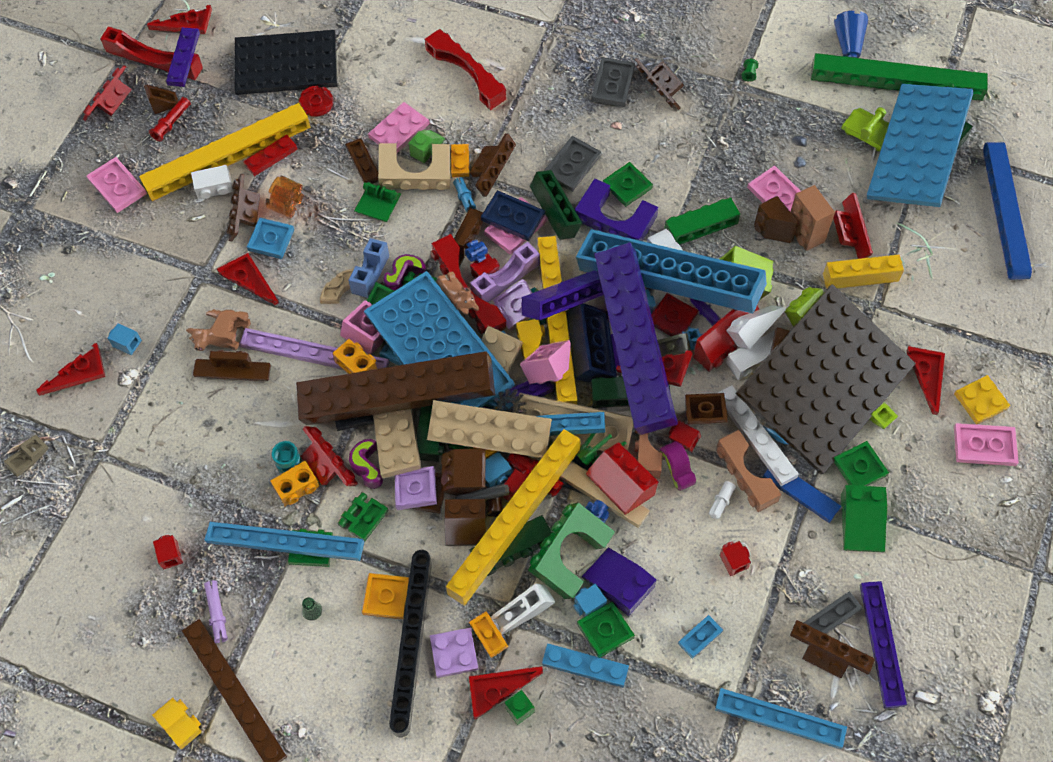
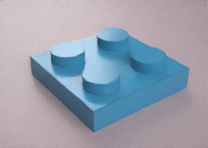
M259 218L247 245V250L282 259L295 230L294 226Z

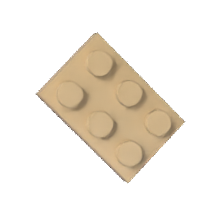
M488 326L481 341L508 374L523 342Z

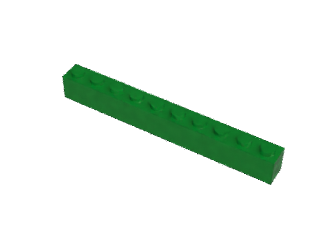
M815 53L811 69V80L897 91H900L902 84L936 86L953 83L954 88L973 89L972 100L983 101L988 90V73Z

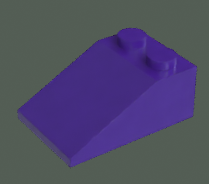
M609 547L582 575V578L591 586L596 584L604 597L613 602L628 617L655 588L657 581L656 578L641 566Z

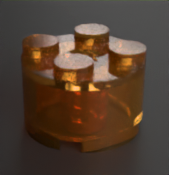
M282 175L276 177L268 191L271 196L270 199L266 198V208L292 218L296 210L294 207L303 200L304 194L301 193L303 185Z

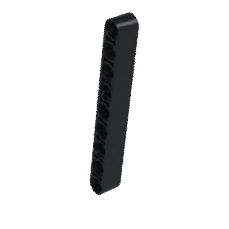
M426 550L415 551L411 561L389 721L393 734L399 738L407 736L411 729L432 568L431 558ZM424 558L427 560L423 565L417 564L419 559ZM417 578L424 579L422 584L414 583ZM414 598L422 599L419 604L411 603ZM416 617L419 619L417 624H409L411 618ZM409 638L417 639L413 645H407L406 641ZM407 658L414 660L410 666H405L403 662ZM404 679L411 680V684L407 687L400 685ZM401 700L409 702L407 707L402 709L398 708L397 705ZM399 721L406 723L402 730L394 728L395 724Z

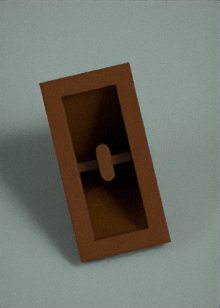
M145 84L144 88L154 114L171 110L178 103L176 92Z

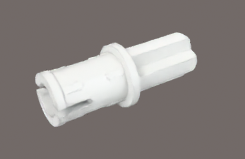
M725 481L719 494L715 495V502L709 511V515L713 519H719L724 508L730 503L729 499L736 486L729 481Z

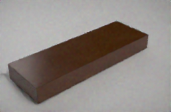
M362 138L346 143V149L363 184L365 182H371V184L379 182V172Z

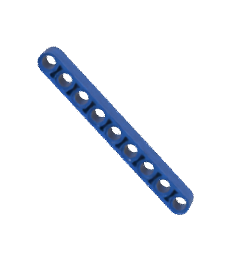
M986 142L983 147V155L1008 278L1010 280L1030 279L1032 267L1006 145L1004 142Z

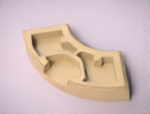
M354 268L336 274V277L326 283L321 292L320 304H339L341 296L350 289L348 280Z

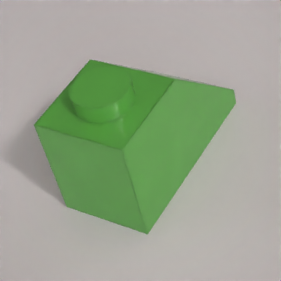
M431 130L418 131L409 142L410 156L425 163L432 155V144H441L445 140L444 137Z

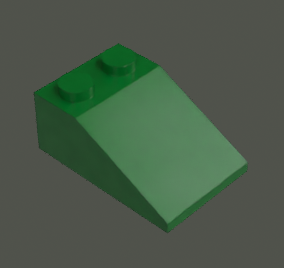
M845 485L841 493L843 550L884 553L887 525L886 487Z

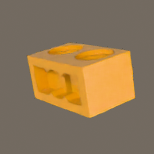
M350 339L332 353L335 363L347 374L377 369L376 359L371 354L367 355L359 343H354ZM361 365H367L365 368H359Z
M306 461L270 480L284 506L296 503L299 498L313 493L319 487L318 481ZM303 478H309V480L304 483L300 482ZM286 488H292V489H291L289 492H287V493H284V492H283L284 489H286Z

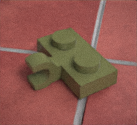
M687 333L658 340L661 357L668 354L673 356L684 354L687 350L691 351Z

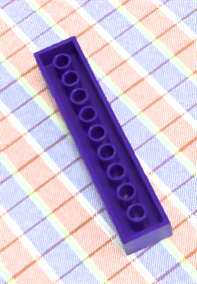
M629 242L595 253L634 428L640 435L678 425L636 251Z

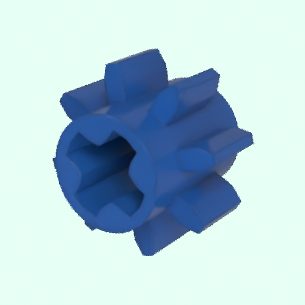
M476 239L466 244L468 248L465 249V254L469 261H478L480 263L486 259L485 254L488 253V249L484 242H478Z
M595 500L594 504L589 501L585 507L604 523L609 517L608 506L600 500Z

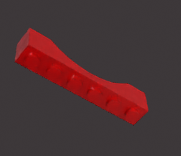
M109 26L101 36L100 40L107 53L169 72L174 52L149 47L132 38L124 31ZM194 53L187 78L196 80L203 66L199 54Z
M438 29L424 39L426 51L436 60L453 63L470 74L477 84L480 101L488 109L492 110L506 100V87L499 83L493 74L488 73L481 63H477L470 53H466L459 43H455L448 33Z
M449 234L431 243V256L434 261L439 262L442 274L447 275L449 272H454L455 277L462 284L463 288H469L461 276L459 269L460 247L453 236ZM471 291L475 303L479 306V310L469 309L468 315L477 322L476 327L480 334H484L488 326L499 331L506 329L507 321L499 308L482 300Z

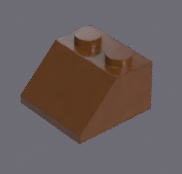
M775 196L760 204L754 223L755 230L766 239L785 243L793 242L798 220L780 198Z
M686 394V424L728 423L725 394Z
M454 449L442 454L441 492L457 496L485 488L486 449Z
M445 499L446 546H476L486 533L485 499Z

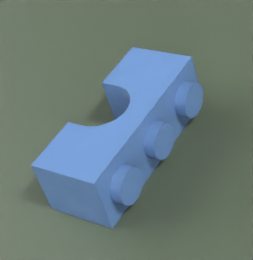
M372 238L369 239L363 251L364 261L362 267L355 266L348 280L351 293L366 298L369 297L375 282H377L389 258L387 242Z

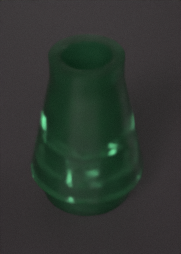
M310 597L305 598L302 602L303 617L310 621L318 619L322 614L321 604Z

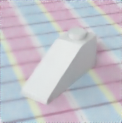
M775 305L754 311L753 314L749 313L738 317L726 331L738 347L750 349L786 309Z
M534 584L493 614L491 619L501 635L542 613L553 605L555 600L546 585Z

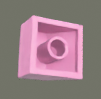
M365 300L343 320L340 336L346 340L350 339L354 343H359L364 352L372 354L383 343L384 339L364 313L365 309L372 306L371 303Z
M569 340L541 345L520 363L529 384H543L550 380L556 382L563 378V374L569 369L571 345Z

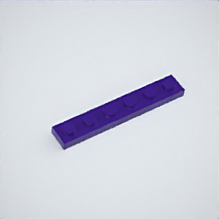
M882 581L861 583L860 590L884 709L907 706Z

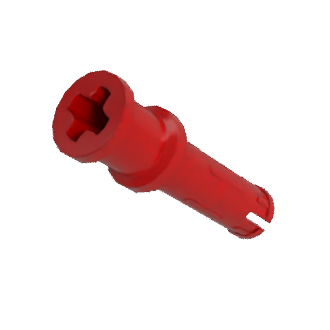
M182 97L164 118H160L158 124L149 130L150 136L156 141L161 142L163 136L172 130V125L191 105L190 101Z

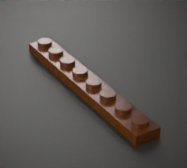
M198 619L183 629L184 636L263 762H281L286 759L287 755L202 621Z

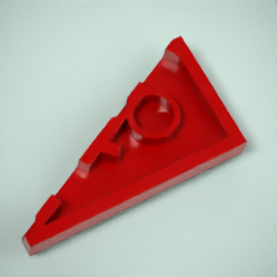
M206 5V9L200 11L192 9L188 12L174 14L170 16L171 19L161 22L159 19L147 23V27L149 30L181 32L182 27L199 29L200 34H206L212 7L211 5Z
M249 253L217 268L219 275L273 305L279 303Z
M94 343L92 349L83 356L80 354L73 362L68 363L59 370L55 378L49 382L46 380L36 389L38 395L41 396L106 377L99 345Z
M908 346L906 353L916 363L913 369L931 413L938 415L945 353Z
M687 350L684 354L674 356L668 354L662 357L669 385L681 387L693 355L692 351ZM617 366V372L622 373L621 367Z
M543 667L469 676L474 719L479 718L542 675Z

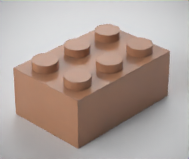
M813 185L795 194L790 211L798 220L795 236L799 245L803 246L806 251L825 243L835 211L817 187Z

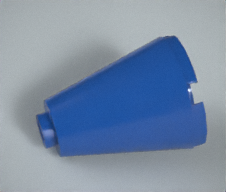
M845 11L838 14L837 19L834 18V26L843 56L853 58L861 56L868 25V15L860 11V14H856L855 11Z

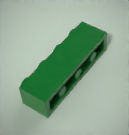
M730 197L721 199L711 205H704L694 211H687L677 217H670L668 220H665L664 229H667L675 241L681 245L737 225L741 214Z

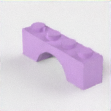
M526 242L513 252L510 260L500 270L492 274L484 272L470 282L471 291L486 302L491 301L540 265L539 252L529 242Z

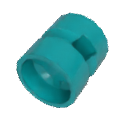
M290 441L279 442L272 449V458L280 473H284L302 462L297 447Z

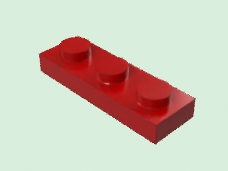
M285 135L243 162L255 177L298 150L292 139Z

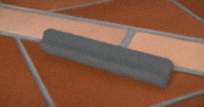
M502 484L457 495L455 499H485L486 501L507 496L510 491L508 485Z

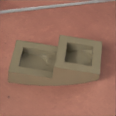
M37 435L19 445L20 450L4 460L5 466L16 477L28 470L49 449Z

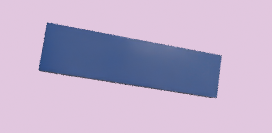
M769 469L762 477L771 478L778 489L828 523L832 521L841 508V505L799 477L783 486H780Z

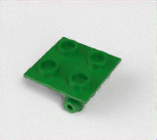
M365 182L363 184L365 191L354 212L387 222L401 193L396 192V190L386 189L384 186L381 188V185L377 186L371 184V182Z

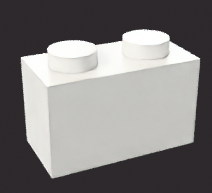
M227 165L191 172L198 200L233 192Z

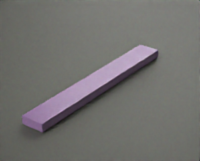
M245 328L239 343L242 348L342 369L335 363L332 355L338 349L335 347ZM373 356L376 359L377 369L388 367L389 359ZM361 365L359 368H365L367 365Z

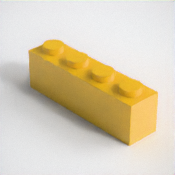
M900 254L827 262L823 271L826 289L832 284L836 288L899 282L904 268Z

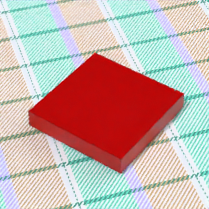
M666 293L651 316L655 328L669 336L682 334L683 331L685 332L699 311L671 294Z

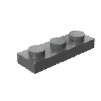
M849 591L803 623L827 634L861 611L863 607Z

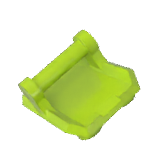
M878 107L874 115L862 108L854 109L843 123L841 129L847 135L855 136L875 147L880 152L889 126V122L883 119L886 115V110Z

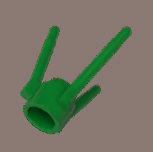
M596 433L589 435L577 454L586 466L590 463L593 464L600 455L596 456V451L612 438L611 434L593 448L588 445ZM624 441L620 444L625 446L627 443Z

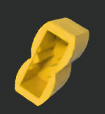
M172 697L152 716L182 750L202 732L198 728L202 724L194 715L188 716L185 712L188 707L181 699L176 701Z

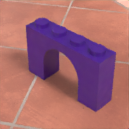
M594 178L574 209L582 225H586L593 230L643 241L657 218L659 207L642 200L630 218L623 221L608 219L601 212V208L610 196V185Z

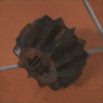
M507 388L505 393L500 391L498 393L499 397L494 398V402L497 404L493 406V409L519 414L525 413L526 409L521 406L526 405L527 402L520 400L524 397L523 394L516 396V389L511 394L510 389ZM512 402L513 406L508 409L506 405Z

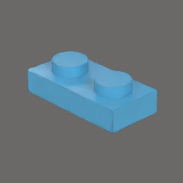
M708 615L678 642V645L693 659L723 632V629Z

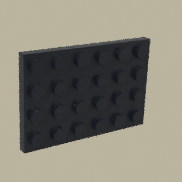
M335 30L235 37L234 91L236 95L304 90L311 86L321 88L338 87Z

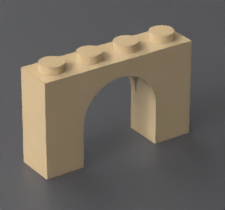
M379 143V185H381V188L384 186L389 190L450 189V144H432L431 165L422 172L411 173L403 170L397 163V143Z

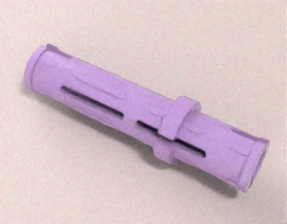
M213 580L211 586L210 581L204 583L211 617L209 624L213 628L214 642L220 643L221 635L223 643L228 640L225 629L226 617L222 613L217 581Z

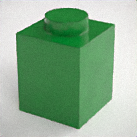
M520 690L504 702L505 709L517 725L535 713L534 705L523 690Z

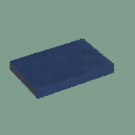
M497 190L480 219L485 223L529 241L543 219L545 210Z

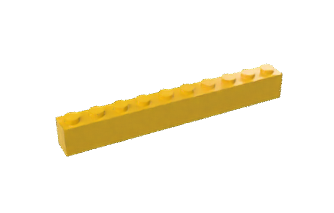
M297 103L206 146L195 149L193 152L178 157L156 169L140 175L139 178L151 201H154L193 183L191 172L223 165L230 166L258 153L285 135L292 137L311 128L308 116L301 105Z
M556 236L537 237L542 289L562 282ZM566 310L547 317L549 344L569 340ZM570 348L569 369L563 374L562 379L554 382L557 401L577 405Z
M565 429L562 430L446 585L448 596L464 606L467 604L580 451V438Z

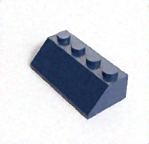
M585 303L568 309L566 311L569 341L571 343L574 379L591 382L592 379L597 377H617L608 311Z

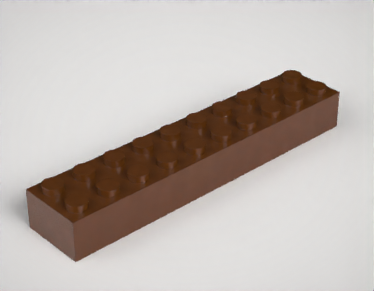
M487 351L296 382L298 419L305 425L432 406L433 400L451 403L495 396L492 360Z

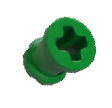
M746 59L741 76L744 81L752 82L756 80V69L759 63L755 59Z

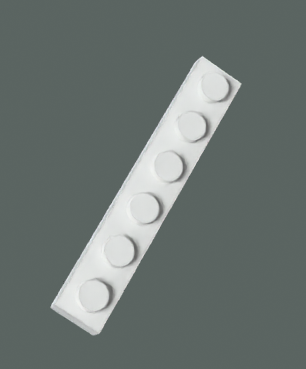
M731 385L718 392L725 394L727 414L780 486L798 478V472L747 404L735 394L737 392L735 388Z

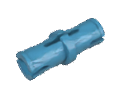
M458 178L455 179L453 184L456 187L458 199L462 201L465 211L468 212L469 207L476 209V205L471 197L472 193L467 188L464 178H459L461 182H459Z

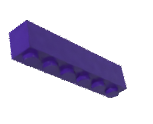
M593 270L523 296L521 303L522 316L542 320L604 295L599 272Z

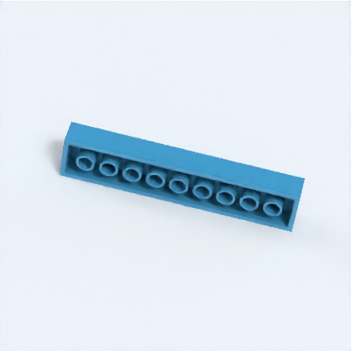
M592 229L589 231L576 256L580 271H598L595 253L630 242L636 251L644 287L752 314L767 285L766 273L762 269Z

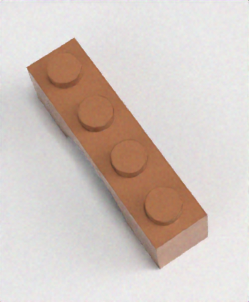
M649 433L639 434V440H635L634 451L638 452V457L635 459L654 478L660 479L662 453L654 449L648 440Z
M737 430L719 439L716 451L718 456L727 463L729 473L731 475L734 474L739 488L747 494L750 505L760 512L779 502L782 494L771 478L756 477L746 469L743 457L747 454L749 444L741 432Z

